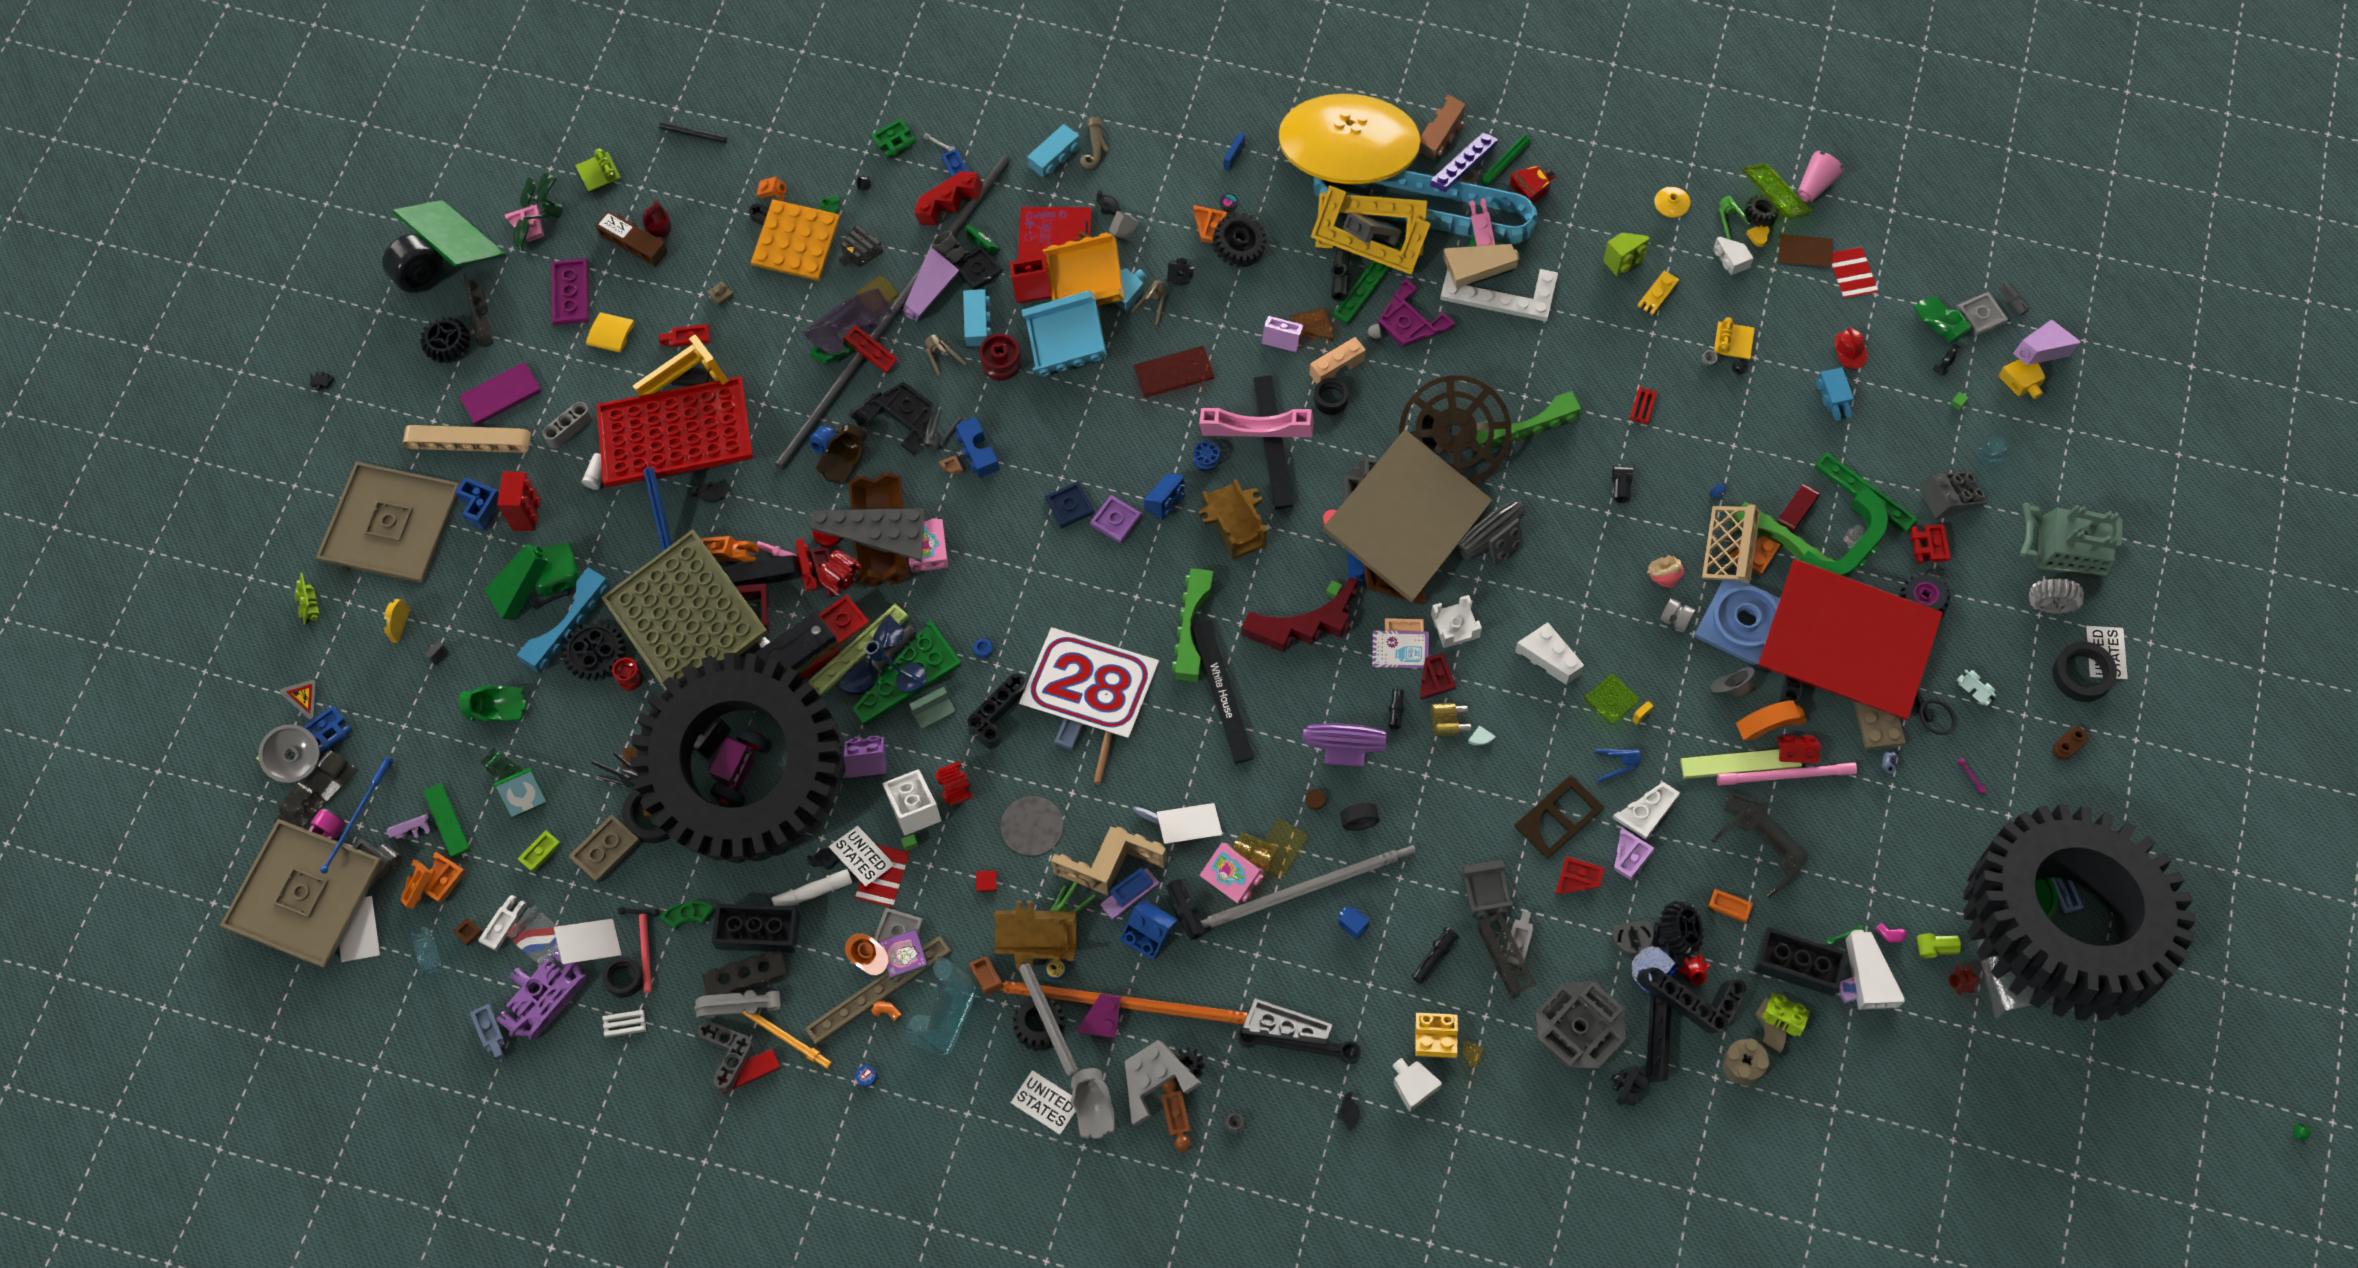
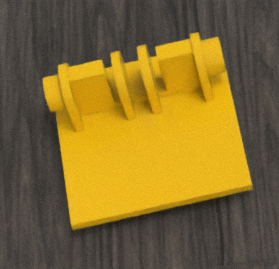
M1725 318L1723 322H1718L1714 351L1716 354L1750 360L1755 328L1735 325L1732 318Z

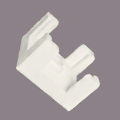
M1469 595L1460 597L1459 604L1443 609H1441L1442 603L1432 606L1431 616L1443 648L1480 638L1482 627L1479 620L1475 622L1471 611L1472 601Z

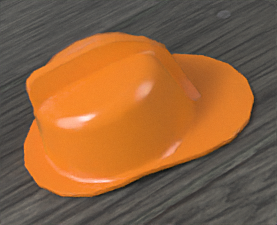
M855 934L847 940L845 953L852 963L870 975H878L885 971L889 963V957L885 948L874 938L865 934Z

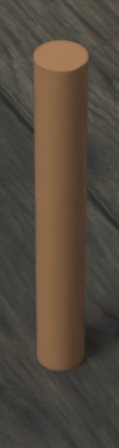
M1105 731L1093 781L1097 785H1100L1102 782L1113 734Z

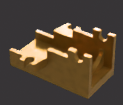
M1237 479L1233 480V484L1208 494L1206 491L1202 492V500L1206 507L1198 511L1200 518L1203 515L1208 516L1202 519L1203 525L1215 524L1232 560L1267 547V529L1262 524V519L1254 508L1262 503V497H1253L1254 495H1259L1257 488L1242 491Z
M1017 901L1015 910L995 911L994 954H1014L1017 970H1019L1022 962L1029 963L1032 967L1034 958L1053 959V961H1061V959L1074 961L1076 954V911H1034L1032 901H1027L1028 907L1025 909L1021 907L1022 901Z

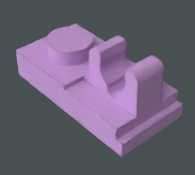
M425 814L389 827L386 830L389 838L393 836L396 839L406 836L409 830H412L414 837L417 838L419 837V826L428 834L430 832L427 823L428 815Z

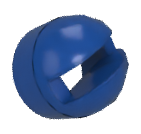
M1718 482L1709 494L1718 499L1722 498L1719 493L1723 492L1726 494V488Z

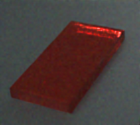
M1204 346L1134 364V370L1144 398L1214 379Z

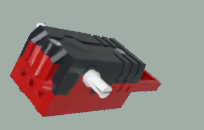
M846 594L818 615L815 611L812 612L808 618L805 617L801 623L798 622L792 629H788L773 641H768L766 637L762 638L757 642L762 649L754 654H757L765 661H768L769 658L774 659L788 669L790 667L805 679L841 652L839 646L870 625V622Z

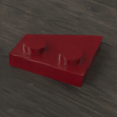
M1440 653L1425 658L1420 700L1456 690V684L1444 654Z

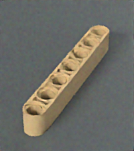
M408 425L405 427L402 444L409 449L525 453L529 450L531 432L526 429Z

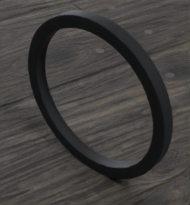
M1929 699L1920 706V720L1930 732L1937 735H1947L1955 729L1956 716L1953 710L1943 701ZM1928 703H1937L1946 708L1952 717V727L1950 730L1938 731L1929 726L1923 716L1924 706Z

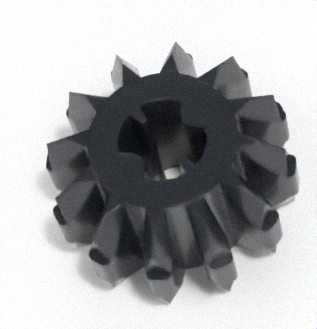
M1190 1047L1186 1048V1052H1183L1181 1048L1178 1049L1179 1055L1174 1054L1183 1065H1185V1062H1190L1189 1071L1194 1076L1195 1074L1202 1076L1200 1069H1204L1205 1064L1202 1063L1203 1056H1197L1198 1050L1195 1049L1190 1053Z

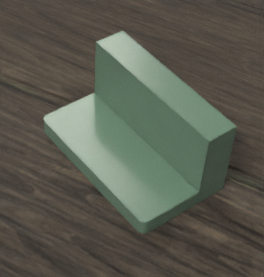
M944 686L909 704L911 712L922 730L956 712Z

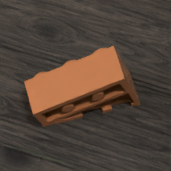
M1449 94L1445 98L1446 102L1443 109L1439 108L1437 110V118L1433 123L1430 122L1420 137L1419 153L1434 161L1438 156H1442L1447 144L1453 142L1455 134L1460 132L1465 124L1463 120L1466 104Z

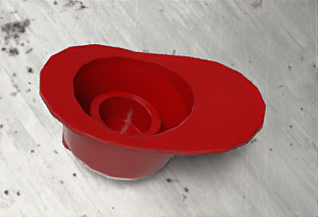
M1849 327L1844 332H1840L1834 340L1840 363L1848 369L1861 368L1867 360L1864 337L1859 331L1852 329V327Z

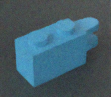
M1843 368L1821 371L1816 380V385L1823 395L1822 401L1824 406H1827L1828 412H1832L1835 421L1841 419L1839 410L1842 409L1845 417L1851 418V404L1854 397Z

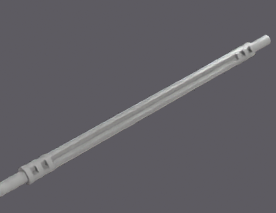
M1412 845L1398 851L1392 850L1207 916V919L1201 921L1203 928H1213L1397 862L1399 858L1416 853V849Z

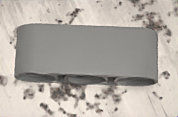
M577 402L544 428L543 436L551 448L560 447L590 423L592 415L588 406L584 402Z

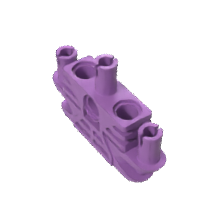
M554 952L552 959L564 967L563 970L549 959H546L531 977L521 971L520 968L514 969L518 976L512 972L510 979L514 980L522 988L506 1006L520 1019L517 1021L506 1011L501 1013L506 1020L500 1016L497 1018V1022L510 1031V1037L528 1036L529 1040H535L540 1036L585 984L587 977L585 974H581L580 962L562 964L561 957ZM575 974L576 978L571 980L572 976ZM535 987H540L537 993H532ZM530 1025H532L531 1030H526Z

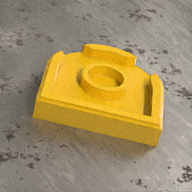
M395 599L393 603L390 602L384 615V619H387V627H384V631L393 643L399 642L410 612L406 602L401 599Z

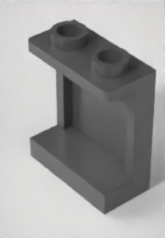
M1352 212L1348 213L1343 226L1345 231L1365 243H1370L1374 235L1392 247L1396 246L1401 233L1400 229L1380 217Z
M1503 860L1463 866L1462 876L1472 918L1484 919L1491 914L1501 916L1512 911L1513 903L1510 901Z

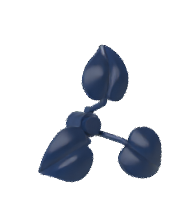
M888 615L876 630L873 641L868 642L865 646L869 667L865 664L854 665L846 673L839 687L849 693H862L868 690L874 682V678L871 675L873 672L872 660L882 661L884 659L897 670L900 675L896 679V685L900 691L910 693L923 687L927 681V674L923 667L917 663L907 664L902 671L885 655L887 646L895 647L900 643L904 635L899 623L891 615Z

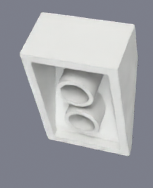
M919 769L882 783L904 836L941 822L937 804Z

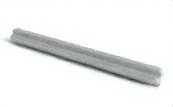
M1029 963L1023 964L1019 967L1020 973L1066 1075H1072L1078 1071L1031 965Z

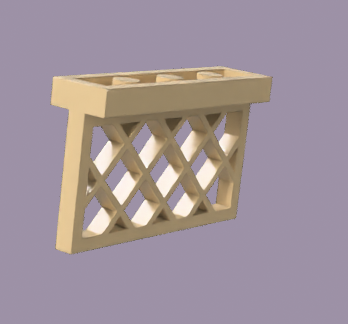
M1748 505V507H1712L1702 574L1703 579L1735 580L1742 583H1750L1760 518V510L1756 505ZM1717 512H1726L1728 515L1720 523L1716 519ZM1739 512H1745L1744 519L1737 523L1733 517ZM1732 519L1736 525L1727 532L1723 525ZM1721 527L1725 534L1716 540L1714 532ZM1740 528L1742 536L1735 541L1730 535ZM1729 537L1734 543L1724 550L1720 543ZM1716 546H1719L1723 552L1713 558L1711 551ZM1737 546L1740 549L1739 554L1732 559L1728 552ZM1727 555L1731 561L1724 567H1721L1717 561ZM1716 563L1720 570L1715 574H1708L1709 568ZM1735 564L1737 567L1736 575H1728L1725 571Z

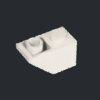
M1723 237L1716 239L1714 252L1720 257L1723 267L1729 271L1730 275L1751 267L1753 257L1745 244Z

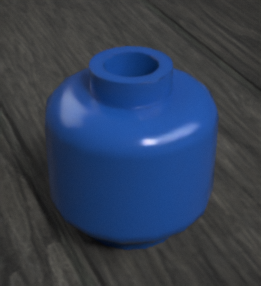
M827 426L819 427L810 437L812 449L817 453H824L829 440L836 435L835 430Z

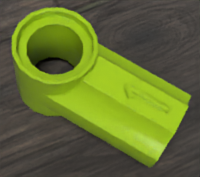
M1930 933L1917 936L1920 958L1927 959L1937 957L1938 955L1960 953L1961 943L1958 936H1935V934Z

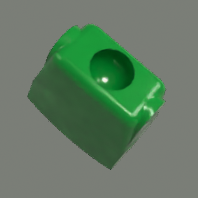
M569 542L542 548L548 562L535 584L539 595L550 596L566 588L575 587L576 581L580 578V573Z

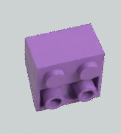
M871 736L868 739L860 740L859 738H853L845 741L843 757L847 778L886 773L887 763L884 737Z

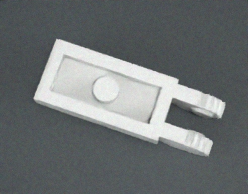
M511 895L504 905L499 908L478 941L497 952L519 919V916L525 910L526 902L520 901L514 911L510 912L509 910L512 909L516 901V897Z

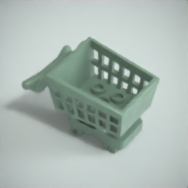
M2029 503L2022 505L2026 530L2025 542L2020 551V556L2023 558L2030 556L2033 564L2036 566V570L2108 576L2114 563L2115 549L2122 544V519L2118 517L2119 513L2112 514L2111 511H2108L2106 514L2086 511V506L2079 508V505H2075L2071 510L2057 507L2042 515L2039 507L2031 506ZM2032 512L2034 513L2035 520L2038 522L2037 552L2030 550L2034 531Z

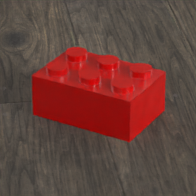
M503 471L497 506L512 531H534L535 524H538L537 509L541 506V498L538 497L536 489L532 486L531 479L528 478L525 472Z

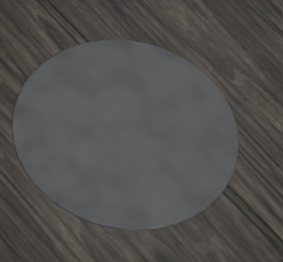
M1038 796L1023 797L1013 802L1005 810L1001 819V834L1005 843L1017 853L1028 856L1043 854L1052 849L1060 840L1063 832V818L1057 806L1051 801Z

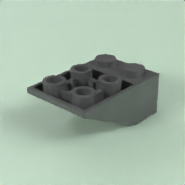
M1971 471L1935 474L1918 487L1935 519L1948 518L1988 503L1984 492L1979 487Z

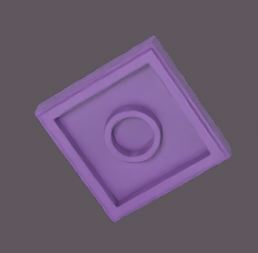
M1110 495L1090 521V526L1121 544L1142 517V513Z

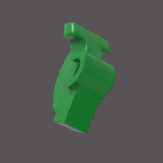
M838 196L822 198L818 210L836 213L840 202Z

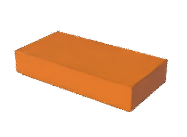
M1714 889L1708 909L1746 923L1753 903Z

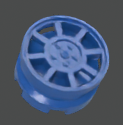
M1203 441L1196 445L1194 448V463L1198 469L1211 471L1218 466L1220 461L1218 446L1210 441Z

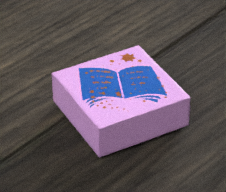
M1854 977L1840 982L1838 991L1844 1003L1857 998Z

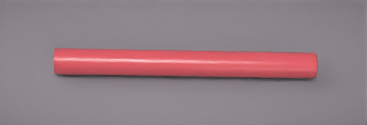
M640 914L644 993L652 992L647 914Z

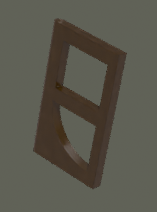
M1570 775L1515 823L1514 827L1548 859L1604 809V806ZM1571 788L1593 809L1576 825L1553 805ZM1545 811L1567 831L1550 848L1542 839L1539 829L1540 818Z

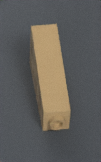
M1512 244L1446 248L1443 251V259L1455 288L1517 268L1518 260H1520L1518 251L1513 249Z

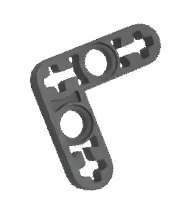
M703 1022L697 1030L701 1040L728 1051L713 1079L716 1088L720 1092H727L734 1086L753 1050V1043L744 1034L712 1022ZM710 1029V1030L712 1031V1033H713V1034L707 1033V1034L705 1035V1034H704V1031H708V1030ZM728 1034L731 1036L727 1043L720 1042L723 1035ZM746 1042L747 1047H739L740 1044H744ZM732 1059H737L739 1063L736 1067H728ZM726 1078L728 1082L721 1085L719 1081Z

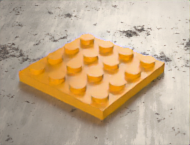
M772 199L751 260L752 266L820 281L841 218L840 215Z

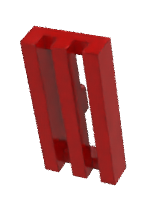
M1639 386L1629 420L1647 425L1657 391L1654 390L1652 392L1648 388L1645 390ZM1644 394L1639 415L1634 417L1640 395ZM1651 396L1646 418L1642 419L1647 398Z

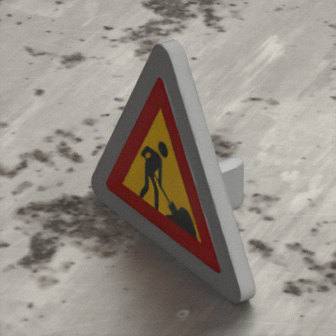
M314 680L280 689V693L308 719L313 718Z

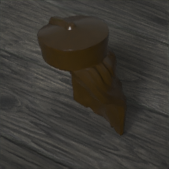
M854 424L840 426L837 430L838 434L829 440L824 454L819 459L816 469L828 482L834 481V483L844 484L862 457L867 433L864 429Z

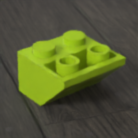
M1620 233L1607 242L1603 262L1616 276L1622 272L1626 273L1633 265L1644 261L1650 238L1644 235Z

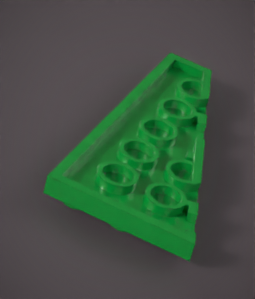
M931 619L922 632L915 636V640L893 662L902 671L909 663L921 665L927 674L926 683L916 691L910 693L902 692L896 685V679L900 673L890 665L888 671L882 677L880 676L874 687L867 691L853 707L854 713L863 726L962 666L961 661Z

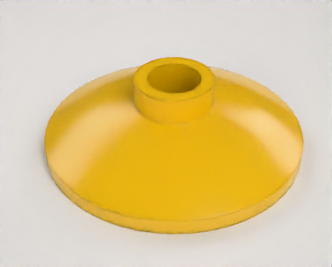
M1677 187L1663 188L1655 197L1656 209L1666 217H1681L1690 208L1688 194Z

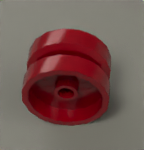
M1001 333L993 334L982 342L979 353L982 370L986 376L996 381H1006L1013 378L1019 372L1021 358L1019 345L1014 338Z

